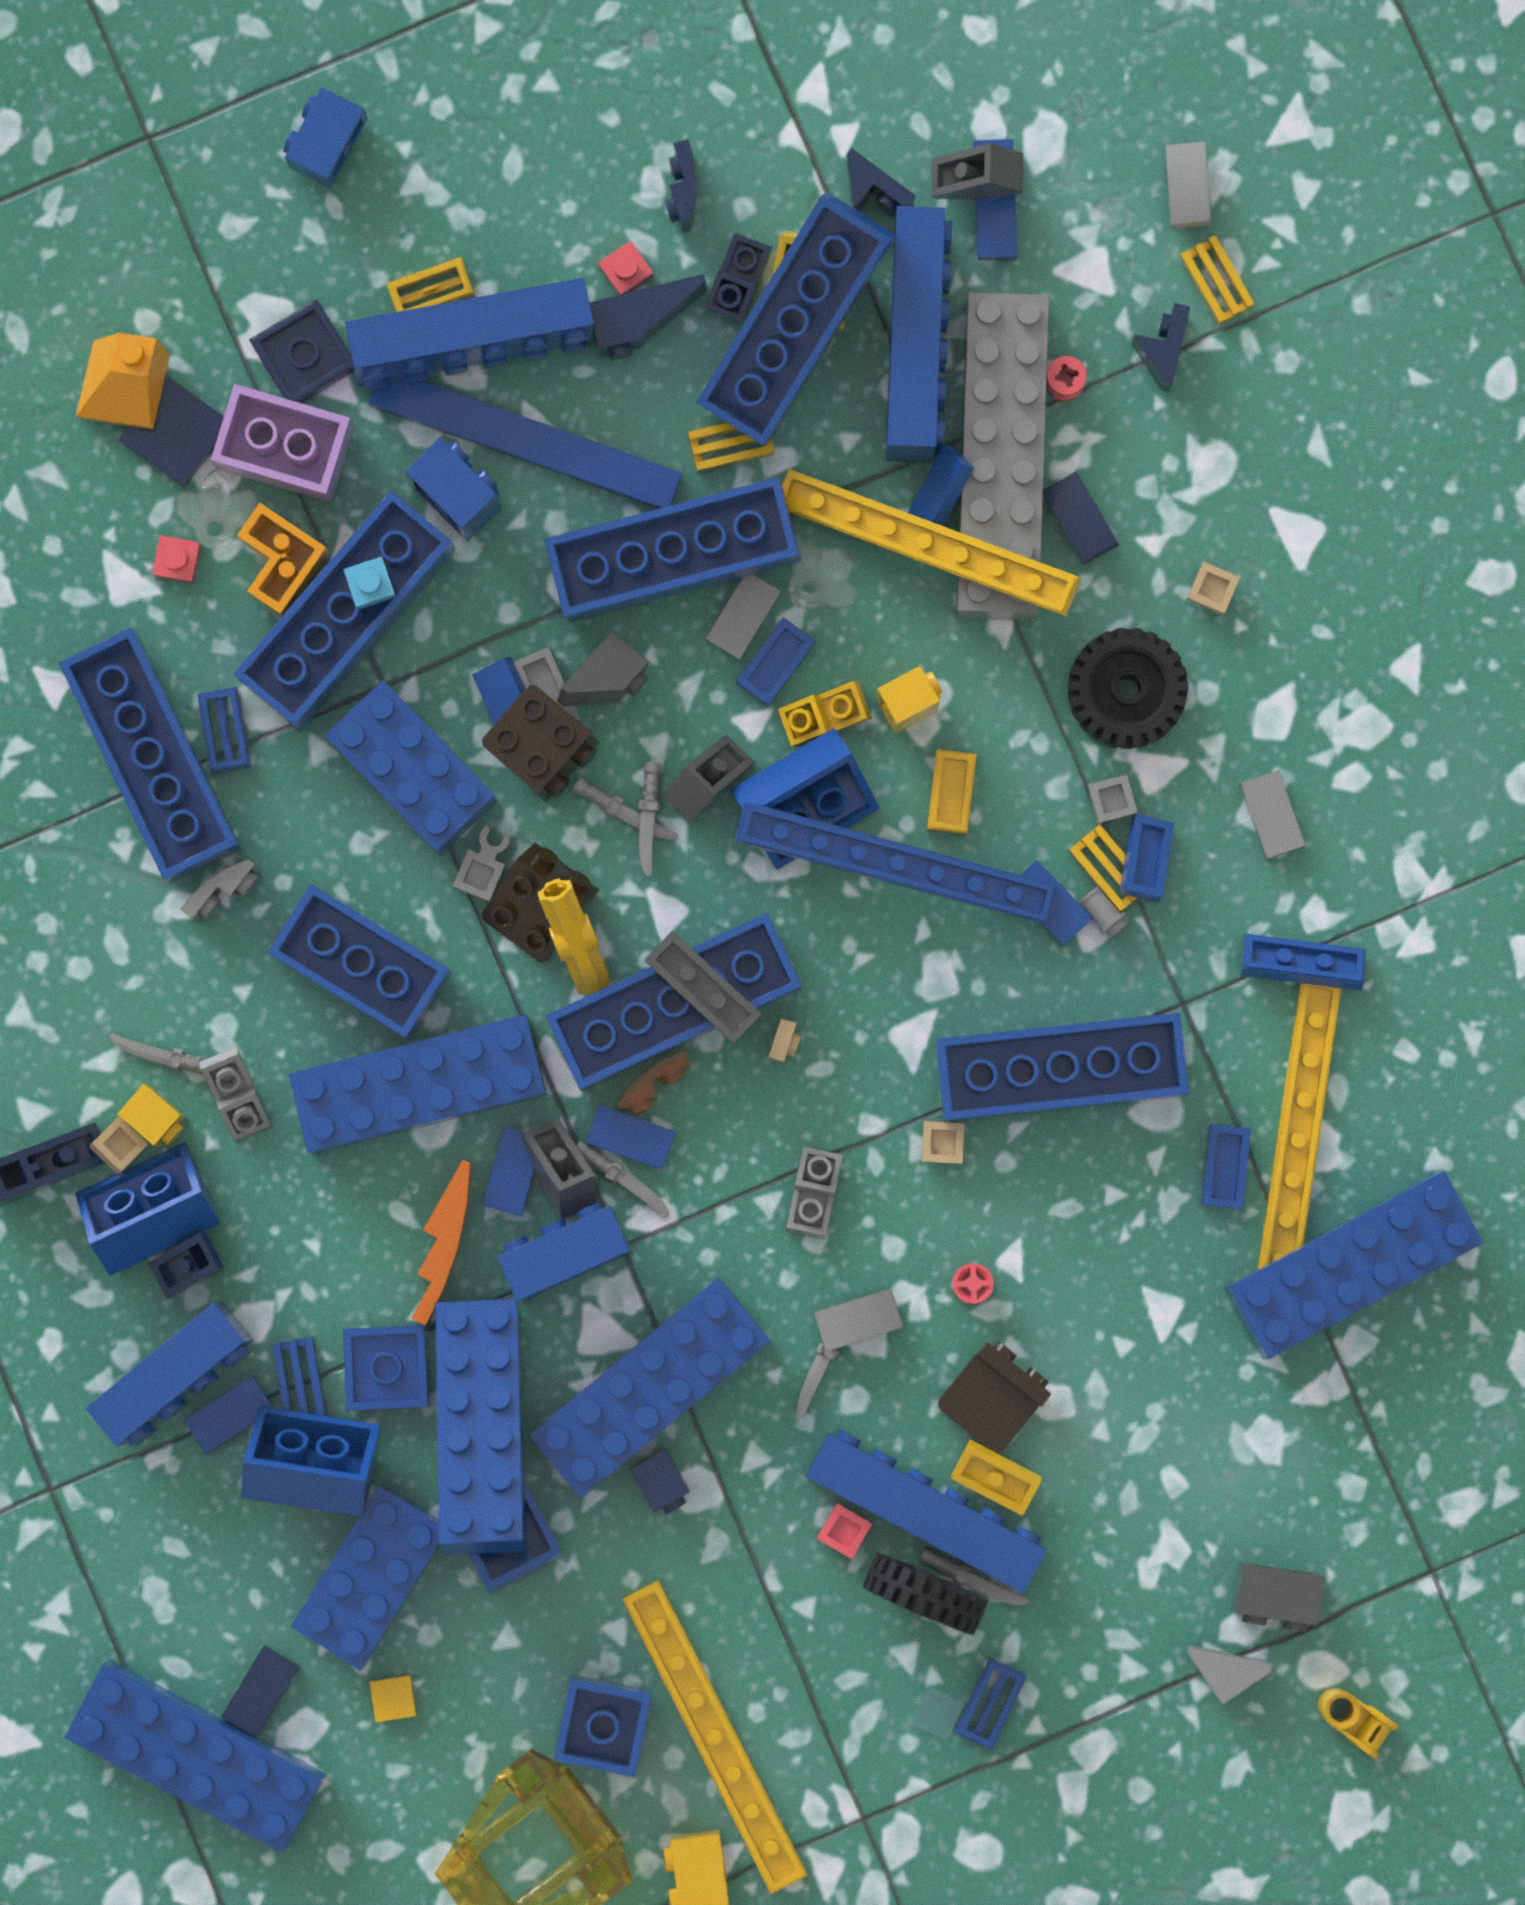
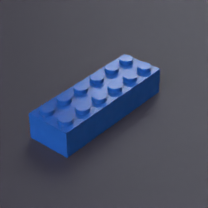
M827 192L821 195L696 403L764 446L770 442L896 235L831 193Z
M897 206L885 461L933 463L935 451H939L944 444L945 419H937V412H944L946 401V379H939V372L945 373L948 340L940 339V333H947V324L949 323V300H942V294H948L951 260H943V256L950 255L953 221L945 220V208Z
M585 278L345 322L357 387L365 386L367 390L385 388L390 385V380L405 378L407 383L420 382L428 379L430 373L444 371L445 375H458L467 372L468 366L484 364L485 368L500 367L508 363L507 359L523 356L525 361L538 360L546 357L548 351L562 349L563 353L566 354L580 352L586 349V344L592 343L594 329Z
M779 477L544 539L563 617L570 623L802 562L783 484Z
M391 490L233 673L234 676L300 732L456 551L453 542ZM382 556L396 597L357 610L343 569Z
M131 627L59 662L163 880L172 884L242 850V846L136 631Z
M768 913L692 947L702 959L757 1010L802 990V985ZM651 967L546 1015L581 1092L716 1030L704 1016Z
M1180 1013L935 1040L943 1122L1183 1097L1189 1094Z
M526 1014L288 1074L307 1153L312 1155L548 1096L529 1017Z
M1441 1171L1223 1288L1261 1358L1271 1359L1484 1242L1445 1171Z
M717 1278L530 1433L529 1436L581 1499L771 1340L720 1278Z
M516 1299L435 1303L439 1545L443 1555L526 1551L521 1312Z
M112 1660L102 1665L64 1737L281 1853H284L290 1846L327 1774L258 1737L251 1736L230 1722Z

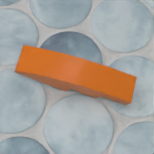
M464 1159L423 1229L426 1233L437 1238L417 1275L431 1282L411 1317L424 1326H429L435 1314V1303L441 1301L448 1287L463 1240L470 1206L473 1164Z

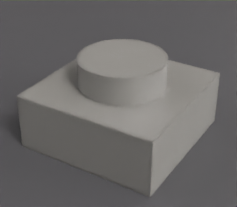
M1127 774L1088 784L1087 788L1098 825L1138 813Z

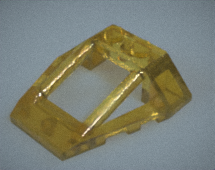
M533 1749L527 1751L497 1775L490 1790L480 1802L465 1829L458 1836L435 1872V1876L458 1905H538L575 1875H577L585 1887L541 1905H602L633 1881L622 1840L615 1827L569 1768ZM512 1791L519 1801L481 1830ZM541 1805L577 1853L512 1903L476 1855Z

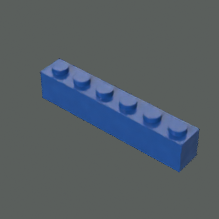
M839 1430L836 1436L828 1432L806 1474L807 1478L1024 1594L1046 1552L1044 1547L1038 1545L1042 1537L1021 1526L1017 1533L1003 1526L1005 1517L986 1507L983 1508L980 1514L966 1506L969 1498L949 1487L945 1494L930 1487L933 1481L932 1478L913 1468L909 1474L894 1468L897 1462L895 1458L878 1449H875L873 1455L866 1453L858 1448L861 1440L842 1430Z

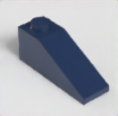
M704 274L590 302L594 322L593 330L600 357L609 356L610 360H619L633 354L632 350L644 345L706 292Z
M96 1123L0 1158V1207L104 1164L105 1162L89 1147L100 1135Z

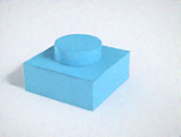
M382 556L343 569L357 610L396 597Z

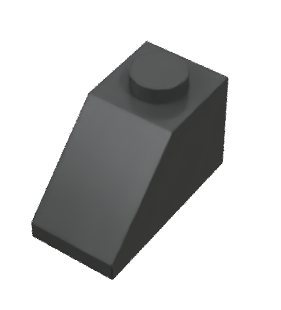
M988 143L932 158V198L994 200L1023 192V153Z
M611 631L562 686L557 702L562 706L620 703L628 693L634 697L648 680L644 674L649 661Z
M726 734L687 765L662 796L691 824L712 807L755 762Z
M559 1118L522 1134L541 1189L560 1219L563 1220L577 1214L578 1211L597 1203L595 1174Z

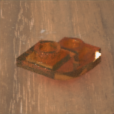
M685 1050L656 1064L639 1077L617 1102L621 1112L629 1109L631 1115H635L653 1108L652 1100L659 1097L654 1085L655 1081L661 1079L663 1086L685 1078L684 1070L691 1068Z

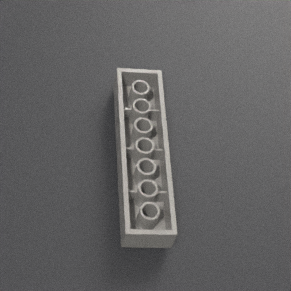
M969 292L966 306L962 456L974 468L960 494L959 532L1041 562L1049 295ZM957 576L956 618L1036 621L1039 614L1038 606Z

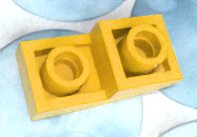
M855 680L778 709L791 747L810 742L833 728L838 732L872 719L860 683Z

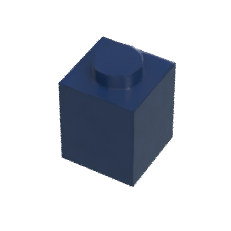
M667 1448L630 1469L653 1512L662 1508L665 1514H668L687 1503L684 1495L689 1493L690 1489Z

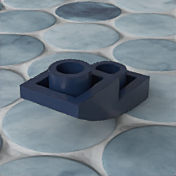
M689 139L673 143L675 156L669 158L670 167L675 181L682 179L683 182L670 185L671 198L665 200L671 223L678 221L682 233L690 231L696 199L695 169Z
M734 233L705 308L743 322L773 247Z
M1076 471L1043 490V496L1084 566L1119 546Z

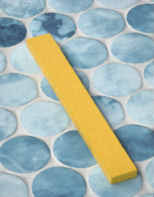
M791 469L788 470L783 483L791 514L1067 617L1082 580L1078 576Z
M1304 983L1299 985L1257 1269L1304 1245L1341 988Z
M657 1580L622 1598L769 1892L773 1894L808 1876L660 1581Z

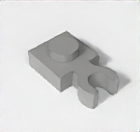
M485 826L479 835L480 852L467 850L453 883V888L490 902L506 868L505 864L496 861L498 855L508 850L511 838L505 834L500 845L491 846L488 843L491 828Z

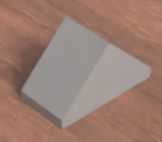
M1187 1645V1655L1222 1705L1265 1677L1272 1669V1663L1267 1660Z

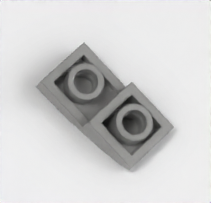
M1206 141L1166 145L1171 228L1178 229L1212 225Z
M245 860L221 871L197 889L180 910L196 922L202 916L208 919L221 902V899L218 898L221 891L234 900L239 894L244 897L251 891L258 881L255 873L259 867L250 860Z
M237 1046L199 1062L201 1071L217 1102L218 1110L233 1141L271 1126L266 1110Z
M803 1147L785 1232L825 1240L843 1155Z
M892 1289L814 1312L825 1351L903 1328Z

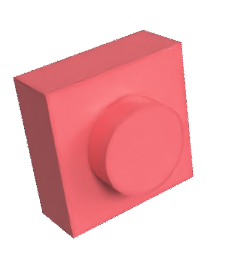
M631 241L598 263L600 270L618 295L630 293L654 277L653 271Z
M160 535L153 576L194 584L201 544L195 541Z
M836 1503L816 1538L852 1559L872 1523L841 1504Z

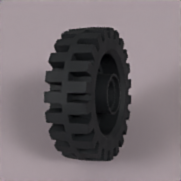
M1124 627L1117 628L1111 632L1107 631L1093 639L1083 648L1071 668L1068 681V700L1072 714L1084 732H1088L1091 738L1097 742L1105 743L1106 746L1120 747L1122 749L1147 746L1165 736L1181 717L1187 701V672L1185 665H1182L1181 657L1177 651H1174L1171 648V644L1165 639L1158 638L1157 634L1151 631L1145 632L1140 628L1134 627L1132 629H1125ZM1123 679L1134 681L1138 686V695L1133 698L1123 697L1117 690V683Z
M881 1553L876 1554L863 1584L865 1590L889 1602L969 1635L975 1634L988 1603L987 1599L946 1579Z

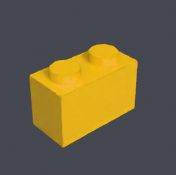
M920 665L877 688L876 701L893 733L897 734L936 713L942 689L932 672L925 674Z
M720 1829L671 1836V1847L664 1848L666 1872H674L676 1888L669 1889L670 1905H730Z

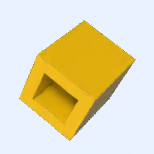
M145 1083L117 1113L125 1122L156 1147H160L163 1143L169 1146L183 1131L184 1127L180 1123L186 1117L155 1089Z

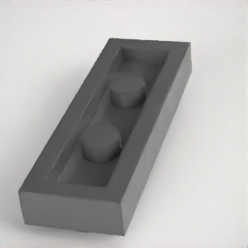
M671 931L644 960L732 1044H735L762 1016L750 1002L674 931Z

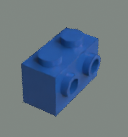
M321 87L317 96H311L306 102L302 112L304 121L298 132L293 130L290 133L283 152L286 153L285 159L289 168L332 188L368 118L364 108Z

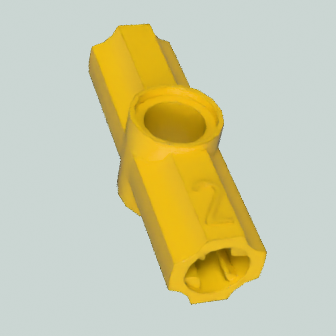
M556 879L546 883L544 888L538 892L539 901L546 919L550 923L551 928H549L558 955L562 962H566L578 994L591 995L604 989L611 982L609 973L598 951L600 946L587 914H583L571 881Z

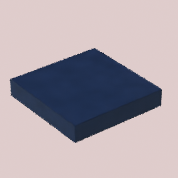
M317 299L249 339L282 396L291 401L303 403L354 372L349 350Z
M166 376L153 430L128 426L119 438V441L185 488L214 449L224 416Z

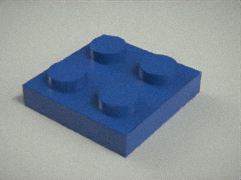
M411 1325L343 1329L346 1411L429 1406L426 1326Z

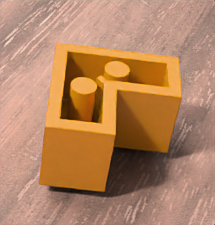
M261 503L258 504L237 534L243 545L267 560V563L247 592L252 599L280 618L317 577L331 557V554L324 545Z

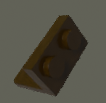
M531 685L525 689L483 737L482 744L486 750L523 780L533 793L546 803L551 797L555 799L565 791L570 783L568 777L578 766L583 768L593 759L597 752L595 747L598 741L592 732L539 687Z
M534 843L517 858L491 898V901L482 912V919L539 962H545L550 958L556 947L549 928H551L550 923L546 919L539 901L538 892L550 881L556 879L570 880L583 911L593 901L599 889L591 884L587 876L581 872L573 871L558 860L557 855L553 851Z
M999 1341L994 1347L985 1342L938 1401V1407L942 1412L984 1446L997 1454L1005 1450L1039 1406L1042 1407L1052 1395L1045 1389L1049 1381L1032 1367H1029L1026 1372L1013 1363L1017 1355Z

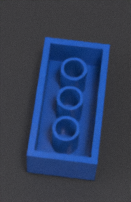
M384 680L324 735L439 856L498 801L495 795Z
M312 884L304 893L267 952L409 1041L452 974L444 965Z
M213 1302L85 1409L116 1447L129 1444L130 1447L135 1444L138 1446L156 1431L152 1426L153 1423L160 1418L162 1420L168 1418L169 1420L187 1406V1402L184 1400L191 1392L194 1394L202 1393L219 1379L215 1373L224 1365L226 1368L229 1366L234 1367L248 1356L251 1351L247 1346L254 1339L225 1303Z
M379 1485L367 1503L363 1517L359 1516L291 1627L358 1670L364 1668L440 1547L439 1519L386 1485Z

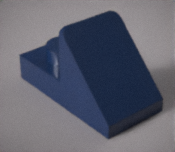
M853 148L849 150L846 158L851 207L860 211L872 195L877 197L875 202L878 206L891 215L895 214L897 206H914L915 195Z
M1175 303L1171 315L1163 313L1158 337L1165 338V341L1134 335L1131 343L1162 391L1169 392L1173 384L1190 306Z
M205 1230L149 1262L166 1299L176 1296L201 1280L224 1270V1266Z

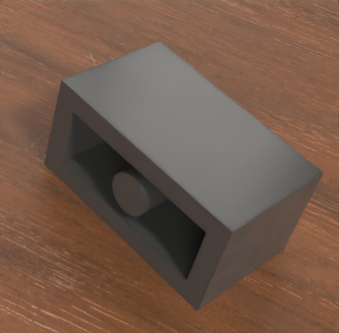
M1239 1562L1233 1611L1237 1614H1243L1242 1622L1266 1625L1267 1618L1283 1620L1282 1628L1307 1632L1308 1624L1319 1625L1325 1576L1316 1573Z

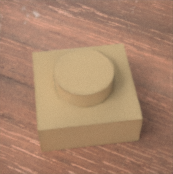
M1203 561L1186 601L1223 616L1240 577Z
M781 1018L769 1054V1060L784 1064L786 1056L795 1057L801 1039V1034L794 1033L796 1023Z
M119 1116L89 1147L118 1175L148 1143Z
M924 1121L921 1162L963 1164L965 1123Z

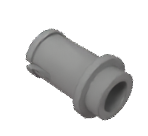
M1099 886L1091 890L1079 901L1081 906H1084L1102 928L1100 931L1101 935L1107 934L1112 939L1129 925L1125 919L1127 914L1125 912L1120 913L1103 894Z

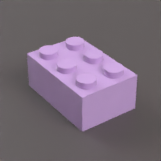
M234 384L211 461L217 470L331 503L355 427L349 417Z

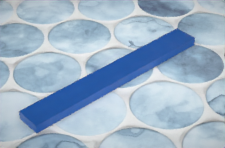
M405 378L390 380L389 386L372 390L368 405L657 509L671 506L682 477V473L425 381L407 383Z
M744 802L734 841L1044 925L1048 923L1057 885L750 802Z

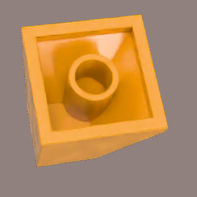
M116 333L94 340L76 417L78 419L153 430L171 354L157 338Z

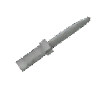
M658 762L645 763L643 800H640L638 804V811L641 812L639 856L642 870L647 877L652 875L655 814L660 813L661 803L657 801L661 774V763Z
M579 777L572 791L582 795L584 798H588L592 803H596L597 806L605 809V814L611 818L615 816L639 829L641 814L622 804L623 798L618 795L612 797V795ZM654 822V837L665 840H676L678 838L677 833Z
M110 1034L109 1036L113 1044L135 1056L168 1065L171 1070L179 1071L182 1068L183 1070L202 1073L199 1062L205 1059L184 1054L183 1049L174 1048L173 1052L132 1041L116 1034Z
M579 1141L577 1148L589 1166L604 1174V1180L610 1184L615 1180L651 1206L664 1218L669 1217L668 1208L663 1201L641 1181L622 1169L623 1165L616 1160L614 1163L611 1162V1160L603 1157L598 1151H594L592 1147H589L583 1141Z
M820 1343L816 1349L818 1354L808 1372L798 1399L797 1414L799 1418H804L830 1360L836 1361L840 1352L837 1351L839 1348L825 1351L824 1344Z
M926 1546L918 1559L919 1562L929 1565V1567H933L941 1573H945L944 1575L950 1578L953 1577V1583L961 1587L964 1584L986 1596L1012 1605H1027L1029 1603L1028 1598L970 1572L971 1566L962 1562L959 1565V1563L939 1555L940 1553Z

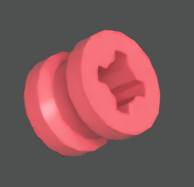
M1061 356L1055 359L1049 365L1046 374V389L1049 395L1062 402L1077 398L1082 393L1087 379L1083 363L1072 356Z
M971 1263L963 1265L953 1276V1291L958 1299L965 1303H981L989 1298L993 1291L994 1281L992 1274L981 1264Z

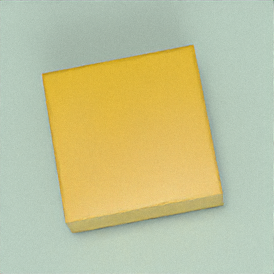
M411 1674L370 1681L375 1722L417 1716Z

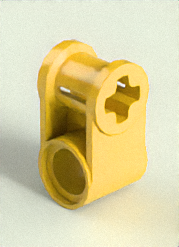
M1341 1688L1326 1690L1318 1700L1320 1716L1332 1727L1347 1736V1740L1375 1760L1379 1756L1378 1749L1391 1730L1396 1731L1399 1725L1371 1705L1367 1706ZM1345 1698L1348 1702L1347 1713L1339 1719L1332 1718L1330 1714L1331 1704L1336 1699Z

